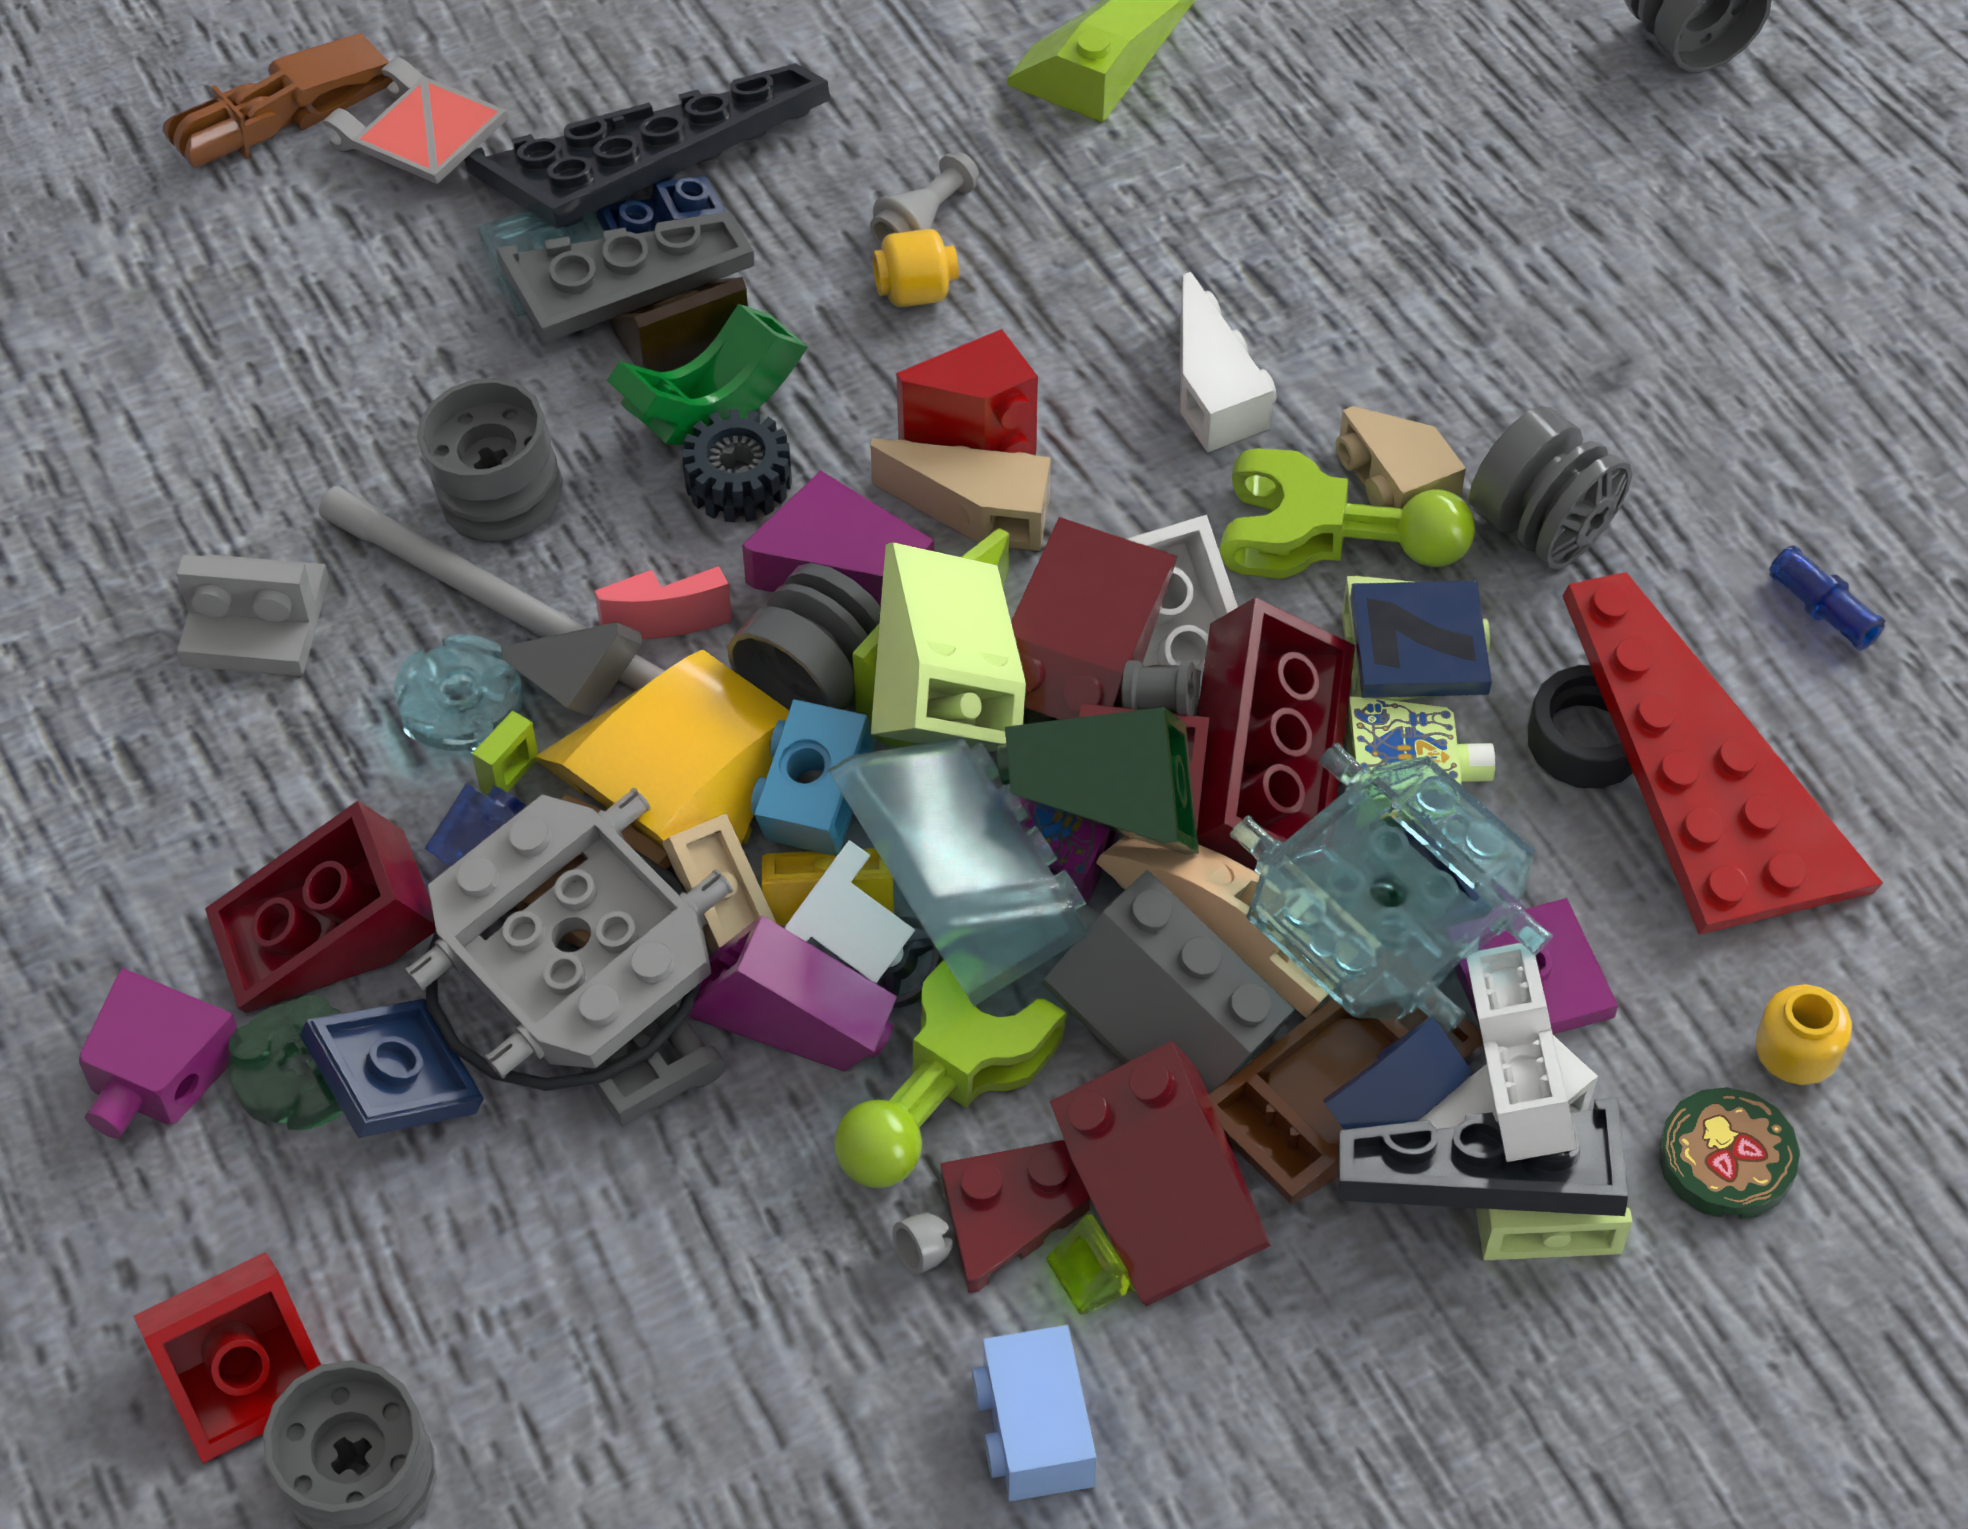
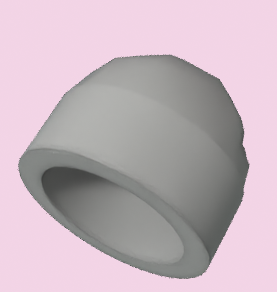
M923 1213L915 1214L894 1224L892 1237L896 1252L903 1265L915 1275L921 1274L938 1266L947 1259L953 1246L951 1238L942 1237L949 1229L947 1223L935 1214Z

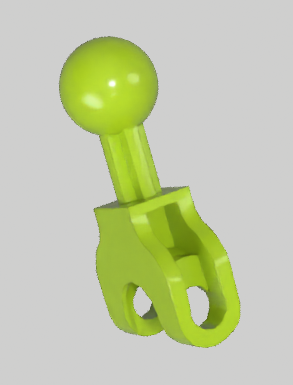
M1257 448L1246 450L1238 456L1234 462L1231 479L1235 493L1243 503L1271 510L1272 512L1263 516L1235 518L1227 525L1223 532L1219 552L1224 564L1236 573L1285 579L1304 571L1310 564L1320 560L1341 561L1344 537L1399 542L1404 552L1415 562L1428 567H1443L1458 561L1469 550L1475 535V521L1472 511L1463 499L1452 492L1441 489L1423 491L1413 496L1403 508L1347 503L1349 479L1328 476L1318 468L1314 461L1298 451Z
M959 947L955 949L923 982L920 1032L913 1039L911 1077L889 1101L869 1100L851 1108L840 1120L834 1136V1152L842 1171L854 1182L870 1188H886L906 1179L915 1169L921 1156L922 1137L919 1128L948 1096L967 1108L980 1094L989 1091H1010L1027 1086L1035 1079L1063 1041L1067 1012L1042 998H1037L1014 1016L995 1017L981 1012L974 1003L982 994V965L984 960L965 948Z

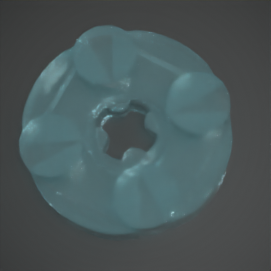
M454 635L442 638L443 646L434 648L426 654L423 647L412 653L398 671L394 693L404 731L410 738L440 750H467L473 753L512 710L518 714L520 713L523 703V690L518 670L502 659L501 646L479 636ZM461 685L469 686L470 696L465 699L450 700L448 696L444 695L446 691L457 692Z

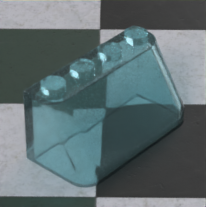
M963 738L850 755L828 769L917 918L973 1006L1089 935L1076 913V910L1086 905L1085 900L1066 870L1053 876L1048 865L1057 860L1056 856L1037 826L1025 832L1019 824L1029 816L1017 796L1011 794L1010 785H1004L997 790L992 783L994 779L1000 776L999 770L981 742L969 748Z

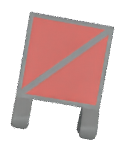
M396 57L387 63L381 71L384 76H389L394 80L388 85L387 90L390 96L397 100L380 116L365 127L348 111L338 108L327 116L323 122L326 127L336 131L329 139L335 149L339 151L356 149L438 184L509 118L505 109L427 78L407 61Z

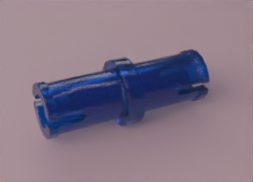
M1795 545L1789 546L1773 560L1769 568L1771 572L1769 576L1779 581L1805 603V612L1817 621L1824 619L1849 640L1854 648L1860 651L1871 646L1882 634L1885 628V619L1875 614L1848 591L1849 584L1837 574L1828 575L1804 555L1800 548Z

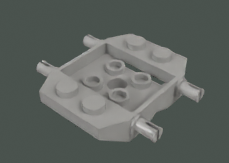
M634 787L606 811L600 810L598 813L593 808L541 795L428 884L435 927L439 939L435 941L436 946L404 970L412 982L421 991H424L429 984L453 966L458 973L463 971L482 992L495 1001L516 1027V1032L484 1056L492 1069L502 1079L532 1053L539 1060L543 1057L549 1064L597 1068L711 974L706 940L702 927L707 924L703 914L726 895L732 893L733 888L724 875L721 876V873L714 869L708 877L687 894L683 892L678 895L624 841L621 831L651 809L641 793L639 794L638 790ZM579 854L586 859L576 869L563 873L552 888L523 911L509 916L503 927L487 940H484L479 935ZM580 929L591 933L589 942L576 952L568 953L557 949L560 939L570 931Z

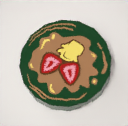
M1729 1087L1701 1090L1678 1103L1666 1119L1660 1140L1662 1156L1660 1164L1664 1178L1680 1199L1704 1214L1722 1217L1723 1213L1730 1215L1741 1214L1739 1219L1757 1217L1779 1205L1792 1187L1797 1175L1800 1149L1793 1127L1777 1107L1754 1093Z

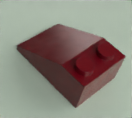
M1059 517L1011 620L1026 682L1024 708L1059 720L1078 718L1081 704L1123 708L1122 681L1127 660H1139L1143 664L1178 556Z
M359 800L205 908L237 1007L245 1013L388 965L436 931L431 900L404 830Z
M1173 1040L1050 1101L1071 1159L1141 1302L1145 1306L1271 1246L1201 1074Z

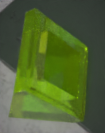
M1092 1214L1085 1215L1046 1257V1261L1080 1315L1088 1314L1134 1290L1126 1267Z

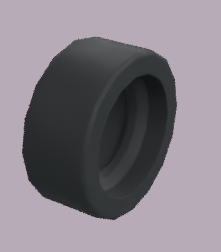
M1577 665L1557 671L1541 684L1533 701L1527 726L1528 747L1537 764L1553 778L1575 787L1604 788L1623 782L1633 774L1622 743L1605 748L1585 747L1570 741L1557 730L1553 723V717L1559 710L1576 705L1594 706L1609 712L1590 665Z

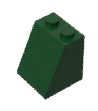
M1165 707L1005 727L1006 745L998 746L997 763L1001 782L1003 785H1010L1011 794L1037 807L1185 855L1199 854L1186 723Z

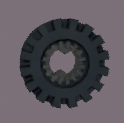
M739 409L729 410V419L722 420L719 412L709 415V427L701 421L693 426L694 436L687 434L683 441L682 462L687 495H691L692 504L698 510L705 505L706 515L714 519L720 511H724L725 522L735 523L736 513H744L745 520L748 522L756 520V509L760 508L765 516L774 511V501L782 505L787 498L786 489H791L792 473L790 446L787 443V435L783 428L777 430L776 421L768 416L760 424L759 412L749 410L747 418L743 419L740 418ZM736 462H745L750 464L748 466L741 467L740 470H735V473H732L731 468H733L736 465Z

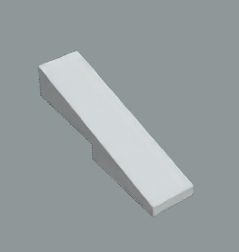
M1532 941L1466 953L1507 1162L1576 1150L1577 1144L1568 1098Z

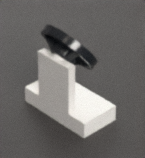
M848 840L784 929L806 942L812 937L853 967L857 973L874 983H877L884 974L885 989L897 996L893 1008L912 1005L921 1000L925 979L945 959L943 943L939 935L922 920L913 917H897L851 883L870 855ZM913 928L923 930L929 936L908 941L915 931ZM933 949L932 964L923 981L910 992L899 996L901 980L909 977L914 972L919 956Z

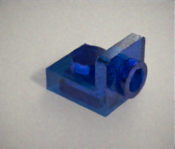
M466 783L424 849L452 866L522 811L527 804L495 784L487 794Z

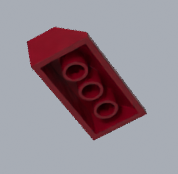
M1256 597L1210 623L1197 716L1209 717L1197 826L1198 844L1225 855L1254 871L1323 873L1329 870L1356 645Z

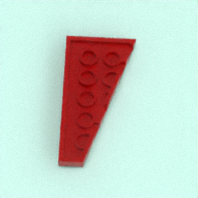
M1623 572L1570 583L1562 595L1698 934L1709 933L1875 893L1883 884L1881 879L1629 574Z

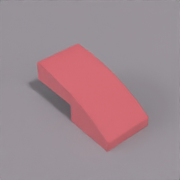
M719 566L663 587L658 582L653 570H649L594 591L600 626L617 622L641 632L642 639L690 634L732 622L729 584Z

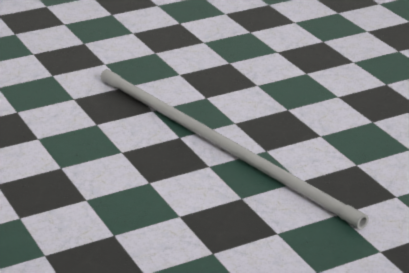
M340 486L330 488L320 502L319 514L325 520L361 540L373 542L542 638L587 628L391 519L380 508ZM635 655L619 678V681L635 690H639L665 672V670ZM807 771L797 781L803 784L811 783L817 780L823 771ZM863 781L853 811L854 813L981 884L987 879L1001 875H1011L1023 879L1032 886L1037 895L1038 916L1070 934L1080 938L1102 913Z

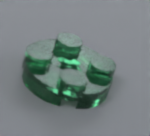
M305 995L296 1001L281 1003L264 1010L252 1018L246 1025L234 1031L229 1040L231 1055L228 1071L236 1097L248 1115L266 1125L265 1119L274 1123H286L288 1130H307L322 1126L343 1114L340 1105L312 1057L308 1060L309 1071L304 1074L297 1075L296 1071L292 1068L281 1072V1068L287 1063L289 1058L295 1055H311L300 1037L306 1020L344 1012L331 1007L324 997Z

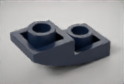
M707 176L686 177L654 183L651 199L627 201L607 205L597 211L596 224L602 236L603 231L626 228L627 232L638 234L655 231L656 224L659 222L717 214L726 211Z
M1430 1016L1377 1054L1378 1060L1324 1098L1323 1102L1343 1130L1415 1122L1459 1087L1473 1074V1071L1433 1016Z

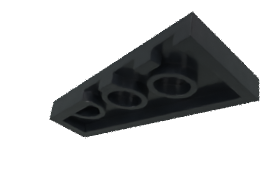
M1614 1097L1594 1100L1593 1110L1571 1113L1577 1144L1576 1150L1510 1162L1506 1160L1499 1121L1496 1122L1493 1112L1465 1115V1121L1458 1126L1436 1129L1430 1121L1424 1120L1340 1130L1338 1145V1201L1625 1216L1628 1189L1619 1099Z

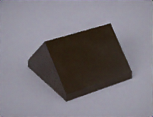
M743 277L718 279L609 320L614 332L635 366L656 372L672 371L693 361L710 346L738 304L748 307L747 288Z

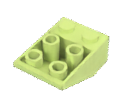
M893 542L886 544L871 735L975 754L997 751L998 746L1006 745L1005 727L1023 725L1026 688L998 566Z

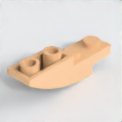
M1126 835L1100 855L1096 863L1111 875L1124 890L1148 869L1288 1004L1293 1006L1305 1018L1312 1015L1338 991L1350 975L1348 971L1300 931L1312 915L1310 911L1282 889L1225 855L1199 844V854L1185 855Z

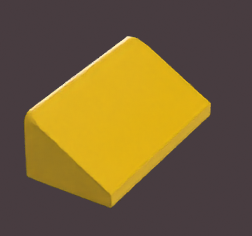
M888 847L862 849L870 857L851 883L894 914L891 849H888ZM815 851L766 853L762 855V892L779 926L787 925L837 856Z

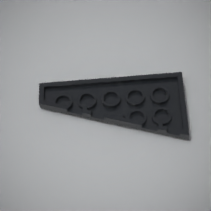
M794 63L734 79L730 83V91L701 94L697 89L678 94L679 105L653 111L652 105L648 102L570 123L564 128V136L553 139H534L532 134L511 139L513 149L485 156L483 148H477L464 159L468 173L556 229L573 226L581 222L584 216L607 205L622 203L631 194L658 181L670 180L675 177L677 172L698 162L713 160L722 151L745 140L757 139L763 136L766 130L789 119H798L806 116L810 109L830 100L828 80Z

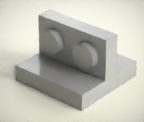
M182 554L176 575L188 609V615L177 648L181 666L303 676L329 583L326 564L209 554L205 556Z

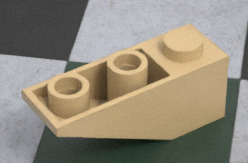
M871 439L872 484L977 543H980L1000 528L1009 533V548L1041 551L1050 498L1051 457L1035 456L1021 452L1007 453L971 449L965 446L951 447L914 443L907 440Z

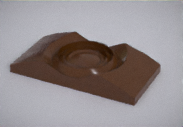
M1392 951L1216 1088L1209 1096L1229 1144L1292 1204L1338 1178L1339 1134L1343 1128L1323 1102L1324 1098L1378 1060L1377 1054L1430 1016H1433L1468 1066L1484 1050L1481 1031Z

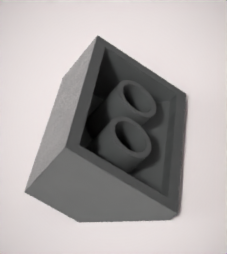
M1148 869L1096 918L1041 983L1124 1064L1173 1040L1199 1070L1208 1094L1240 1071L1277 1034L1295 1010Z

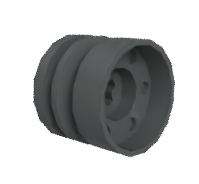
M1625 0L1629 11L1635 18L1641 20L1643 27L1656 36L1659 45L1677 66L1688 72L1709 71L1726 64L1744 51L1763 28L1770 14L1772 0Z
M500 378L474 379L449 388L433 400L420 418L417 441L431 476L439 505L446 522L461 535L481 541L509 540L533 531L552 515L561 500L563 478L557 464L555 452L551 446L550 434L536 396L521 384Z
M1541 405L1527 411L1513 422L1493 444L1473 479L1468 501L1475 513L1501 532L1512 533L1518 530L1517 538L1521 547L1527 551L1536 552L1538 559L1548 567L1561 569L1573 563L1585 553L1606 530L1619 511L1629 491L1633 474L1630 464L1619 456L1608 455L1607 448L1602 444L1594 441L1582 444L1583 436L1581 429L1550 407Z
M815 563L800 565L788 576L783 586H779L767 602V607L758 609L733 636L727 646L729 663L734 672L789 711L793 699L845 710L855 698L853 652L879 624L881 607L853 579L837 570Z
M353 1360L323 1364L293 1380L275 1401L263 1432L265 1463L302 1529H410L428 1507L437 1479L434 1448L425 1430L419 1410L407 1388L401 1381L382 1367ZM354 1460L362 1466H369L360 1475H357L352 1469L346 1470L345 1467Z

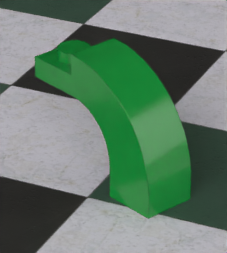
M738 304L715 340L703 353L688 364L672 371L656 372L619 361L606 381L624 396L621 405L644 423L664 443L684 445L683 441L687 434L694 436L693 426L701 421L707 427L710 426L709 415L719 412L721 419L726 420L729 419V410L739 409L740 418L745 419L749 410L756 411L787 379L808 346L771 314Z

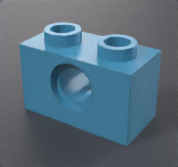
M793 699L786 721L779 720L772 734L770 753L773 761L767 778L760 777L757 780L751 798V813L755 815L766 841L837 856L840 853L876 744L874 735H871V726L867 715ZM807 771H823L822 775L811 783L802 784L797 782L798 778Z

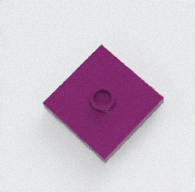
M1567 898L1444 931L1442 943L1478 1023L1479 1019L1466 953L1532 941L1553 1034L1615 1018L1618 1004Z

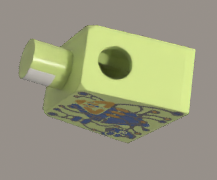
M1349 698L1345 747L1354 833L1383 830L1425 812L1431 821L1449 819L1456 813L1461 782H1488L1494 780L1495 752L1493 744H1457L1454 713L1447 707L1374 698Z

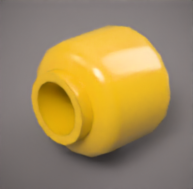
M934 229L886 235L882 241L881 250H874L872 253L877 292L879 296L887 295L890 302L896 307L941 302L947 296L949 281L959 279L956 249L954 245L944 246L941 236Z
M1800 984L1788 986L1775 993L1764 1009L1756 1032L1755 1047L1760 1062L1772 1075L1784 1082L1797 1085L1816 1084L1830 1077L1840 1065L1851 1040L1852 1021L1848 1009L1836 995L1822 987Z

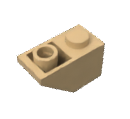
M1355 406L1343 410L1340 435L1336 439V451L1342 465L1348 471L1353 470L1365 486L1371 505L1403 508L1413 496L1432 489L1446 490L1461 498L1466 468L1436 427Z

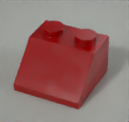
M1003 329L896 373L898 440L1036 455L1038 376Z
M266 1252L133 1316L202 1464L263 1434L275 1401L293 1380L321 1365L281 1275Z

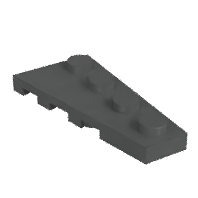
M730 212L659 222L656 224L655 231L638 234L627 232L626 228L603 231V239L570 244L569 237L545 240L546 248L518 252L517 245L496 248L498 264L543 343L754 266V250Z

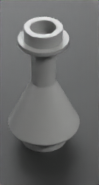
M961 152L946 154L939 161L941 174L924 189L878 198L874 203L873 219L870 222V230L876 242L881 246L886 235L931 229L938 206L955 191L968 194L975 189L976 179L979 177V171L975 162L968 155Z

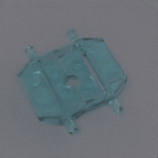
M1335 743L1332 749L1329 748L1323 754L1319 764L1324 766L1347 787L1342 795L1284 843L1281 840L1276 841L1250 815L1246 816L1243 821L1241 820L1232 830L1230 837L1239 842L1258 860L1255 871L1259 874L1246 918L1353 1017L1402 1019L1408 1012L1413 1013L1419 1007L1428 1017L1433 1016L1441 1029L1444 1030V1033L1449 1034L1464 1019L1466 1012L1455 1005L1437 986L1461 960L1477 952L1496 934L1499 936L1505 930L1533 955H1537L1553 937L1552 933L1545 930L1524 911L1525 906L1520 903L1524 896L1535 850L1429 756L1377 765L1371 770L1369 767L1364 768L1339 743ZM1387 812L1481 897L1476 902L1472 901L1458 888L1456 881L1450 874L1433 866L1409 844L1407 837L1402 831L1389 826L1380 817ZM1380 886L1390 888L1399 895L1402 905L1393 908L1384 907L1375 902L1370 894V889Z

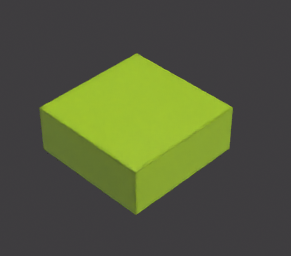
M513 710L472 753L479 789L499 802L537 762L534 757L538 754L533 723Z

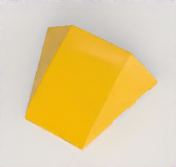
M700 650L679 661L639 690L534 757L537 762L580 794L584 795L586 792L607 809L626 795L630 789L636 788L639 794L641 793L647 800L651 809L632 822L630 826L663 849L662 842L668 837L724 814H727L740 844L746 845L752 832L750 823L754 816L751 813L753 790L760 777L767 778L773 761L770 753L772 734L779 720L786 721L789 710L705 650Z

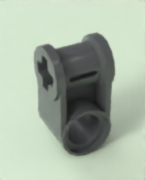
M1127 660L1122 681L1123 708L1142 710L1165 707L1173 714L1197 716L1201 671L1195 668L1193 662H1181L1180 665H1150L1145 667L1139 660Z

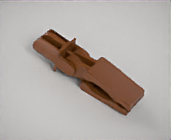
M362 33L289 54L273 60L268 68L271 76L259 83L240 85L223 93L216 85L211 86L213 99L171 116L164 122L162 131L166 139L176 147L177 151L187 159L193 168H199L237 150L248 159L250 158V146L273 137L279 132L280 128L295 122L302 130H305L323 121L334 110L338 108L346 109L387 88L393 82V79L389 76H384L381 69L389 61Z

